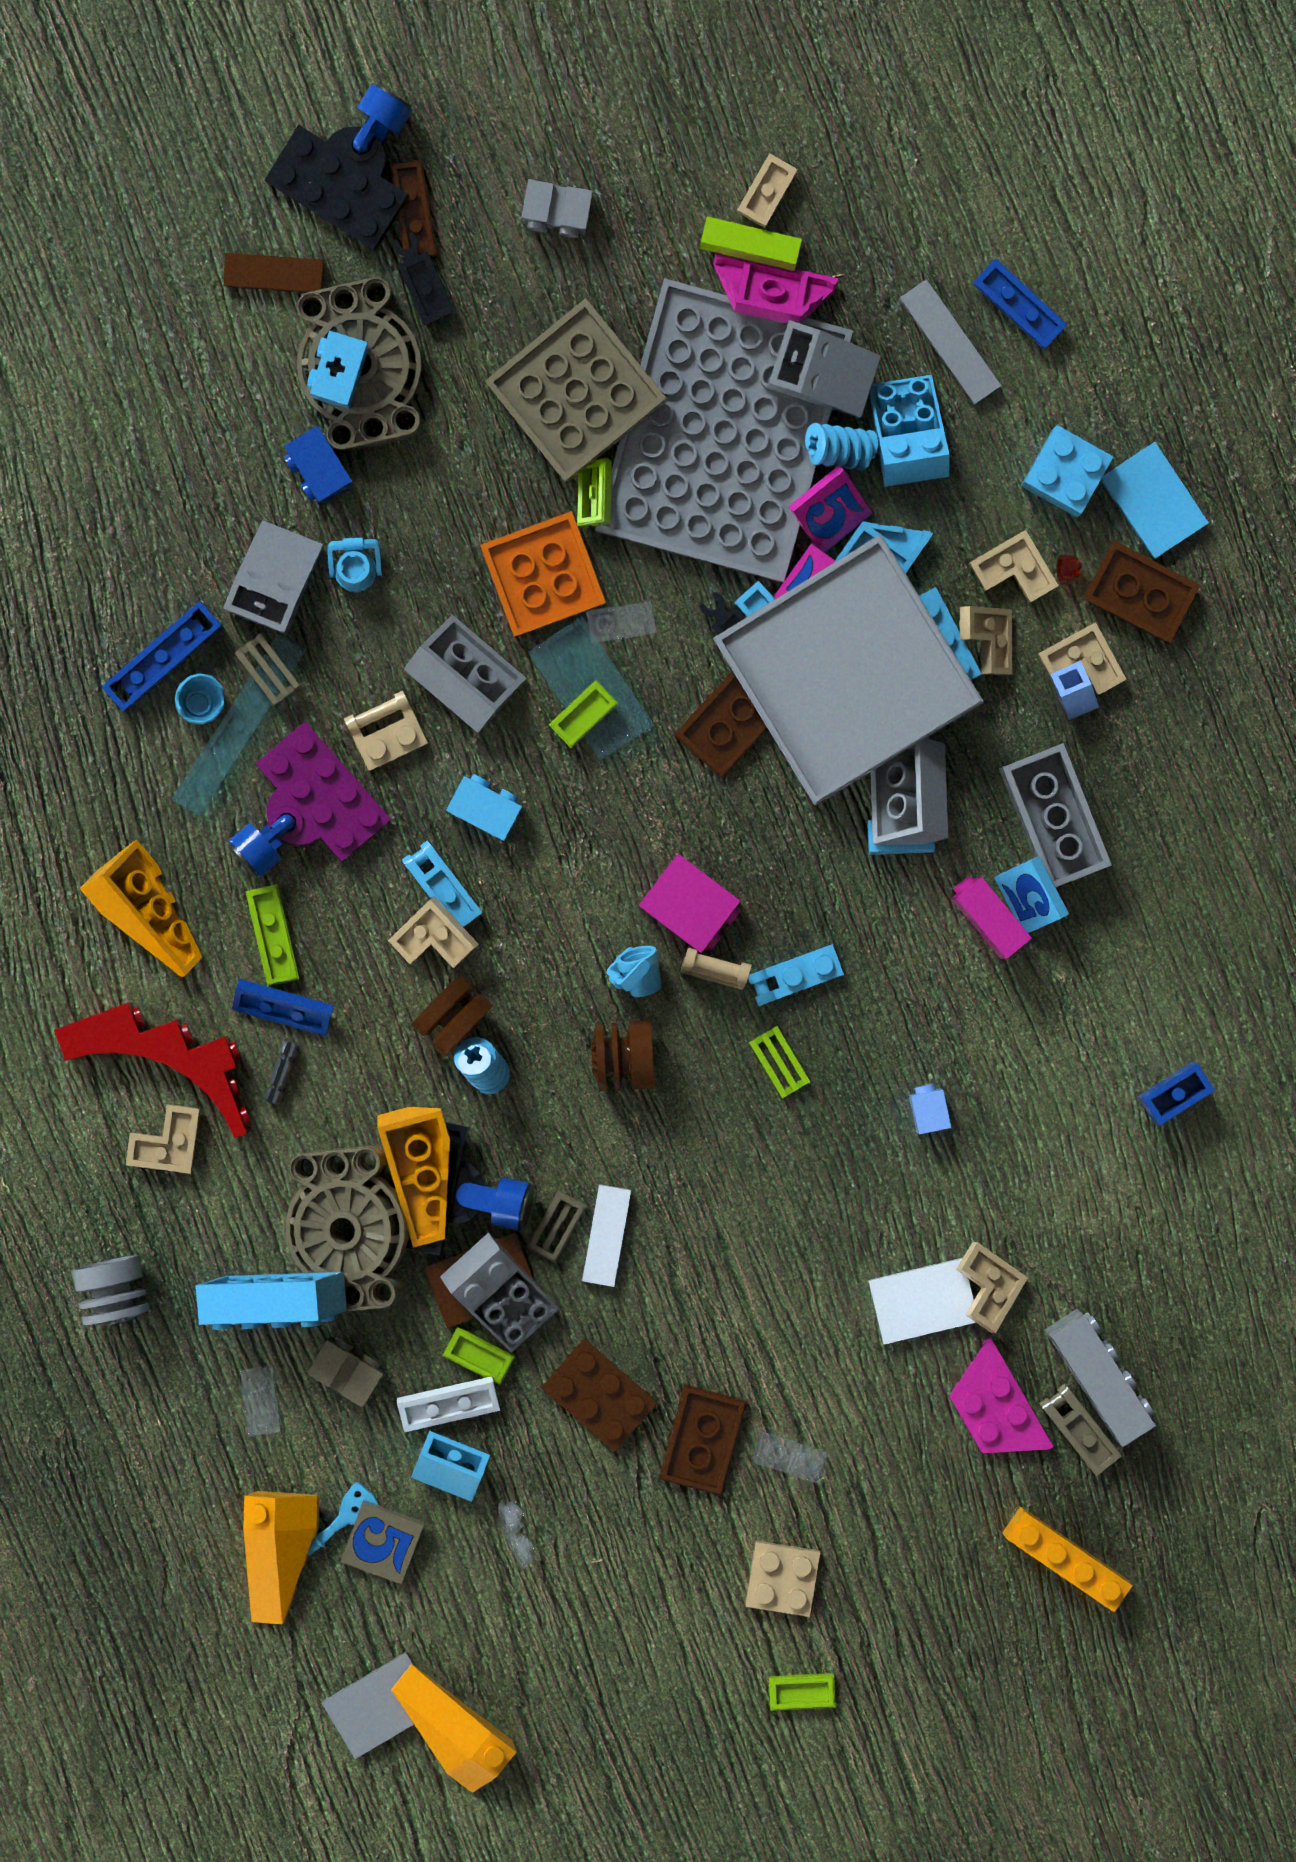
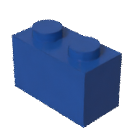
M318 425L284 446L289 453L284 456V459L293 474L300 471L306 482L302 483L301 487L310 501L317 498L320 505L354 485Z
M1190 1062L1137 1097L1153 1123L1160 1126L1214 1092L1215 1089L1199 1064Z

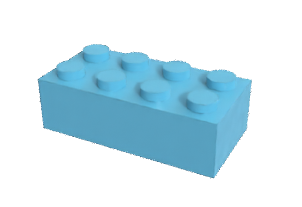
M344 1272L223 1276L196 1285L199 1325L212 1324V1330L229 1329L235 1324H241L242 1329L259 1328L261 1324L271 1323V1328H284L291 1326V1323L301 1322V1327L320 1326L321 1322L335 1320V1315L347 1311Z

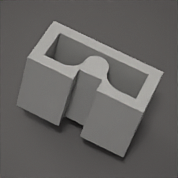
M528 179L521 216L522 224H527V229L536 232H546L547 228L560 230L559 235L569 238H578L579 234L586 235L593 191L570 186L561 187L553 183Z

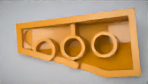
M136 839L99 868L81 886L80 890L100 914L180 977H184L203 956L187 923L179 919L174 909L173 903L176 901L172 892H166L159 878L162 872L158 864Z
M406 1107L377 1115L378 1132L398 1199L407 1221V1229L413 1248L444 1240L450 1137L442 1109Z

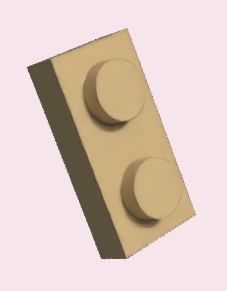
M769 153L737 209V213L766 228L798 169Z

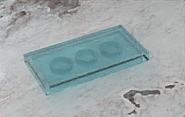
M582 616L528 652L565 709L595 680L619 703L584 736L599 761L654 726Z

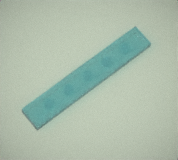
M278 634L270 645L291 674L306 653ZM266 652L263 656L264 660L285 686L288 681ZM258 664L255 668L274 695L277 696L280 691L260 664ZM252 676L244 685L172 798V800L199 817L205 811L273 705Z

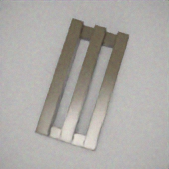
M261 633L235 652L236 656L274 706L300 687V684ZM258 644L262 645L291 685L285 688L255 647ZM249 651L281 692L277 696L274 695L245 656Z
M558 1189L527 1248L556 1263L587 1205ZM562 1199L566 1204L542 1247L536 1245L558 1203ZM573 1205L578 1209L553 1253L547 1251Z

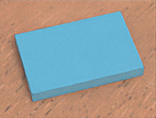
M1153 442L1101 478V482L1153 560L1209 523L1156 442Z

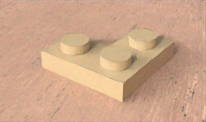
M1026 530L969 563L984 591L1013 576L1029 603L1059 586Z
M975 606L960 607V640L981 641V673L1012 675V610Z
M1096 622L1037 654L1051 681V673L1081 661L1096 696L1127 680Z
M435 896L388 940L409 964L415 962L432 945L452 968L456 967L479 945Z
M167 1104L163 1136L131 1132L126 1165L191 1174L201 1108Z
M972 1242L956 1269L981 1287L966 1316L990 1333H996L1028 1277L980 1243Z

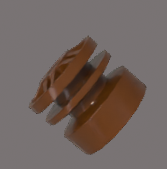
M651 1021L629 1022L627 1037H620L617 1023H611L612 1037L604 1038L603 1023L595 1024V1031L591 1042L592 1070L599 1092L607 1091L606 1077L614 1076L615 1091H620L622 1076L627 1075L630 1077L633 1090L654 1089Z

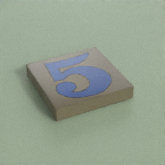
M363 1500L340 1562L402 1585L425 1522Z

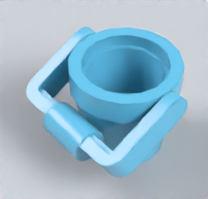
M363 537L343 538L342 541H331L328 544L329 577H336L337 582L345 590L355 593L365 591L374 583L376 574L377 576H382L381 551L378 540L363 539ZM375 549L376 565L371 556L362 550ZM333 551H346L341 556H339L334 568Z
M654 946L628 947L617 956L606 972L609 975V981L617 989H624L626 992L630 991L633 997L648 996L662 988L658 965L659 957Z

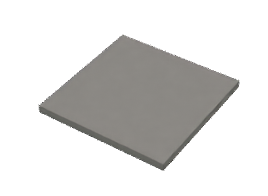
M881 534L713 638L815 806L984 703Z

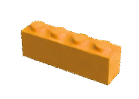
M1021 1506L1002 1532L1007 1540L1113 1612L1117 1610L1133 1586L1127 1578Z

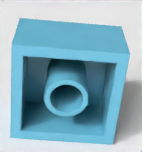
M1056 424L1028 471L1021 487L1077 518L1084 511L1113 456Z

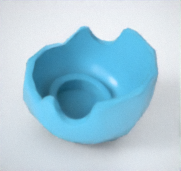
M199 673L187 677L180 683L175 694L178 714L187 722L198 725L214 721L224 708V688L222 684L211 675Z

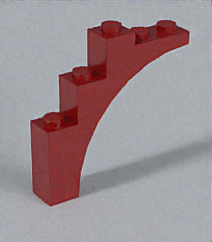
M132 1002L54 1030L65 1061L90 1054L122 1053L143 1056L168 1065L187 1076L211 1098L223 1114L234 1138L249 1133L248 1126L252 1125L246 1106L240 1107L236 1095L241 1094L238 1082L234 1075L229 1077L227 1072L239 1067L237 1060L242 1059L236 1041L230 1042L228 1036L191 1049L189 1043L193 1042V1037L187 1023L182 1025L180 1019L143 1032L141 1028L142 1025H145L143 1014L139 1006L133 1007Z

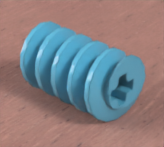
M812 423L806 431L805 446L809 452V459L814 465L823 464L827 467L832 465L837 467L839 465L841 468L845 467L850 470L855 468L858 471H863L869 466L870 461L877 453L878 436L872 430L865 431L851 427L843 428L829 424Z
M473 1037L463 1041L457 1047L454 1054V1063L457 1069L481 1093L488 1095L498 1093L505 1088L510 1079V1067L490 1042L480 1037Z

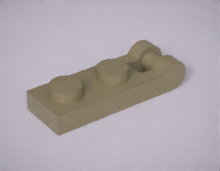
M1064 1383L1057 1389L1058 1393L1049 1400L1045 1398L1039 1404L1092 1472L1098 1476L1121 1458L1122 1455ZM1065 1403H1068L1073 1410L1062 1417L1057 1410Z

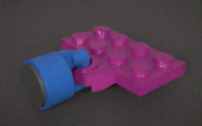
M304 721L255 764L276 788L270 796L266 808L267 825L258 831L251 823H248L228 841V848L253 877L261 878L281 861L280 856L275 850L284 843L300 847L310 845L321 839L342 863L389 823L391 818Z

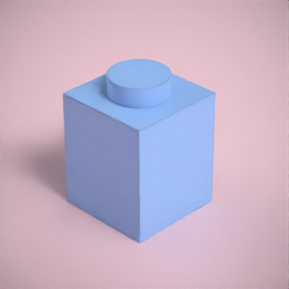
M1081 661L1050 674L1058 698L1069 720L1099 708L1092 684Z
M934 1084L915 1087L916 1093L910 1094L909 1099L917 1134L920 1135L951 1128L943 1089H935Z

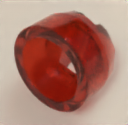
M1059 555L1056 565L1058 580H1076L1081 575V561L1072 555Z

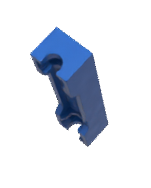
M199 601L101 687L117 706L126 713L224 627L208 608ZM198 611L204 614L212 623V627L208 631L205 630L203 632L205 628L197 619L193 621L194 615ZM122 682L121 686L129 695L132 693L127 702L125 700L122 701L115 693L116 689L113 686L116 683Z

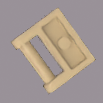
M403 690L394 694L395 698L355 717L352 714L344 718L369 772L428 744ZM401 709L405 717L404 719L366 737L363 736L360 728Z
M687 948L680 973L743 990L749 977L751 964L742 962L741 965L701 955L697 953V950Z

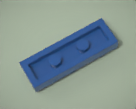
M996 258L972 283L1043 350L1067 326L1056 313Z
M239 979L236 986L232 1006L234 1011L323 1036L327 1035L334 1005Z

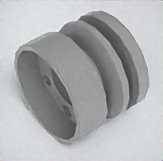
M139 1255L115 1258L71 1270L75 1291H91L92 1298L78 1304L79 1309L95 1308V1312L81 1317L83 1325L106 1326L132 1320L141 1313L151 1310L149 1301L134 1303L133 1298L147 1294L145 1288L131 1289L130 1282L138 1280L143 1276Z

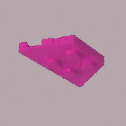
M715 253L713 262L734 312L782 323H788L791 320L801 324L836 291L838 278L798 269L791 271Z
M991 1337L987 1338L974 1360L970 1362L964 1371L960 1381L956 1383L949 1394L982 1453L1048 1450L1053 1448L1051 1441Z

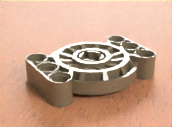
M379 277L307 292L299 298L297 303V310L301 319L310 325L299 346L297 357L298 379L304 395L314 409L333 422L328 427L327 440L330 446L339 453H348L410 439L416 436L421 428V419L418 412L413 407L408 406L413 400L420 383L422 372L420 350L413 333L406 323L392 311L387 310L392 301V293L388 283ZM374 287H380L386 291V294L382 301L373 302L368 299L369 291ZM343 294L351 295L354 298L352 306L348 309L338 308L336 301L339 296ZM316 301L320 303L322 309L317 316L310 317L304 313L305 306L309 302ZM392 321L404 330L405 336L401 337L396 328L391 325ZM329 330L368 342L369 345L366 357L371 360V368L365 375L360 376L350 410L324 402L328 406L324 410L311 397V389L307 388L304 380L303 368L308 369L309 375L312 369H318L321 357L316 356L321 338L328 337ZM312 340L309 356L304 358L305 349L309 341ZM411 343L415 351L416 363L410 362V356L406 348ZM337 361L336 366H329L333 377H336L338 372L344 373L345 371L339 361ZM415 372L414 382L410 391H407L410 373ZM401 397L404 398L401 403L398 402ZM336 412L340 413L338 417L334 416ZM409 414L415 418L414 426L411 429L402 430L397 426L398 418L401 415ZM372 421L380 422L383 425V431L377 437H370L365 433L366 426ZM347 429L351 432V438L346 444L339 445L334 442L333 436L337 430Z
M380 1145L315 1150L295 1156L290 1163L289 1170L294 1180L303 1184V1186L292 1199L286 1217V1239L289 1251L296 1265L303 1273L344 1272L347 1311L388 1307L400 1301L405 1291L401 1279L393 1275L392 1272L397 1268L405 1254L409 1232L396 1190L387 1180L379 1176L388 1167L384 1148ZM367 1153L373 1154L376 1158L374 1169H371L366 1164ZM336 1156L344 1160L345 1169L343 1172L338 1171L335 1167L334 1161ZM305 1159L313 1163L314 1171L312 1175L307 1174L304 1170ZM343 1218L351 1221L354 1226L355 1233L352 1240L345 1238L341 1232H335V1227L340 1225ZM382 1283L390 1287V1299H386L381 1294ZM351 1286L358 1289L360 1293L359 1302L354 1301L350 1297L349 1291Z

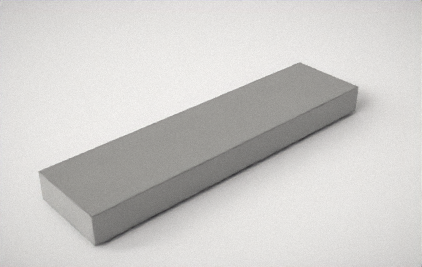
M927 279L899 298L904 308L973 406L1001 387L999 381Z

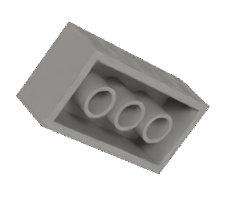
M1064 743L999 768L1034 858L1040 857L1055 888L1112 865Z
M1075 1309L1044 1329L1110 1434L1122 1447L1156 1426L1151 1419L1156 1415L1141 1394L1136 1396L1133 1390L1138 1388L1137 1384L1128 1371L1123 1367L1118 1368L1116 1362L1120 1358L1110 1343L1106 1340H1100L1098 1334L1102 1333V1330L1092 1315L1090 1316L1088 1312L1083 1314L1078 1309Z

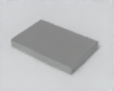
M407 1651L322 1701V1705L354 1759L414 1725L391 1690L411 1664L415 1665Z

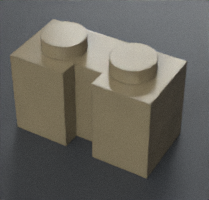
M337 1336L335 1340L329 1337L308 1370L307 1375L327 1387L333 1388L341 1393L342 1396L363 1408L385 1371L380 1368L382 1363L367 1353L362 1357L353 1352L352 1348L354 1346L341 1337Z

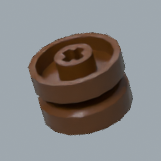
M461 974L411 1024L422 1036L429 1035L438 1025L443 1027V1030L432 1042V1046L443 1057L458 1042L461 1044L481 1024L479 1020L493 1007L482 994L476 995L466 1006L461 1003L472 990V984Z

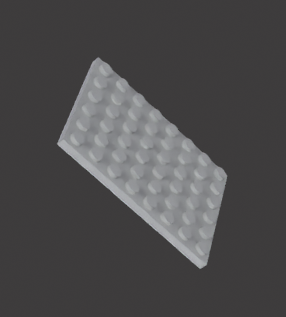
M664 278L640 366L668 401L620 439L612 466L611 524L604 525L600 523V526H596L595 532L784 583L800 526L788 507L810 489L816 465L811 463L809 452L805 446L806 431L812 423L828 424L832 410L768 389L788 323L734 312L727 295ZM806 318L801 323L845 341H851L853 330Z

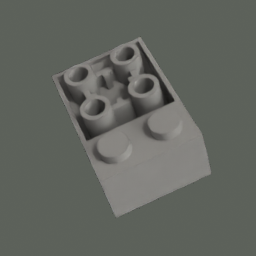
M789 320L768 389L861 418L881 355L819 329Z
M262 520L234 579L223 609L288 635L323 544Z
M489 1233L440 1276L450 1293L511 1353L559 1310V1307Z

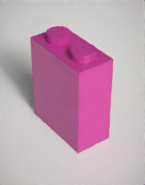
M679 854L675 856L638 905L700 953L704 949L710 952L722 937L717 932L724 922L730 926L741 912L737 907L740 903L738 898Z
M971 876L967 877L953 888L956 894L951 900L1000 959L1009 958L1032 939L982 877L975 879Z

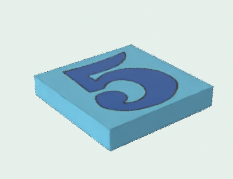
M1039 856L994 877L1014 917L1027 933L1055 922L1069 914Z

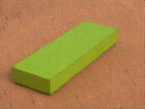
M707 216L699 249L795 271L802 239Z
M278 884L245 891L267 987L299 980L300 976Z

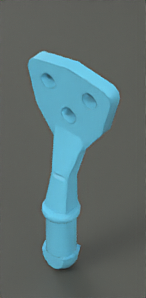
M360 1482L353 1483L343 1497L339 1515L324 1530L316 1534L310 1545L308 1557L320 1547H324L326 1541L336 1531L347 1525L355 1524L363 1500L380 1506L374 1494ZM355 1491H360L361 1496H356ZM356 1506L359 1510L354 1512L352 1507Z

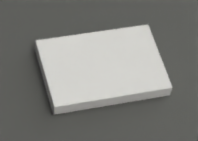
M963 1258L868 1280L883 1344L976 1323L966 1316L974 1301L969 1278L956 1270Z

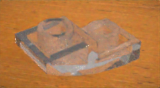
M651 601L586 611L592 644L657 634Z
M273 1366L241 1369L243 1402L245 1403L248 1437L282 1434Z
M762 1430L752 1462L818 1484L828 1452Z
M502 1497L498 1502L501 1526L510 1549L521 1566L525 1568L534 1561L532 1551L535 1549L524 1533L520 1536L516 1533L524 1527V1521L521 1518L525 1514L514 1500L508 1502L505 1497Z

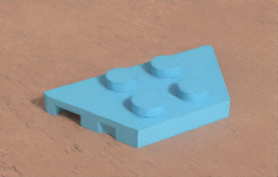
M862 521L835 561L840 560L881 534L906 574L933 533L926 530L919 531Z

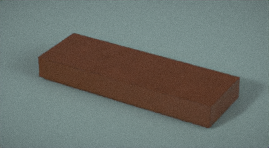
M422 159L390 164L393 185L410 195L398 214L403 249H409L412 246L409 234L414 233L419 240V247L417 249L419 255L428 251L431 259L437 258Z
M225 253L223 286L300 293L320 290L323 283L324 260Z

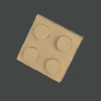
M755 1540L745 1607L810 1617L820 1551Z

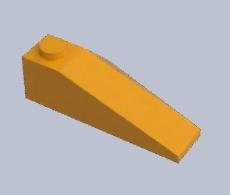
M256 1491L244 1496L243 1532L251 1622L285 1624L297 1590L296 1585L300 1573L306 1565L310 1545L316 1537L319 1528L320 1495Z
M411 1664L392 1687L393 1694L445 1772L470 1792H475L495 1779L516 1754L517 1751L512 1739L415 1665Z

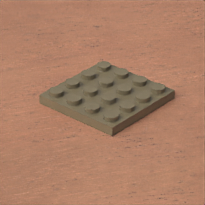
M586 298L485 380V383L566 483L668 401Z

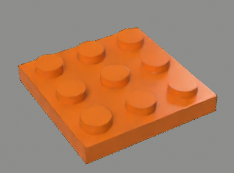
M572 511L480 545L514 638L606 604Z

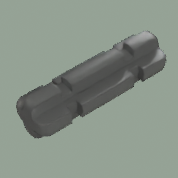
M290 1041L282 1043L279 1052L281 1057L277 1058L269 1081L271 1086L267 1087L264 1096L267 1102L276 1105L282 1102L285 1093L283 1089L288 1085L295 1064L293 1059L297 1058L300 1049L298 1044Z

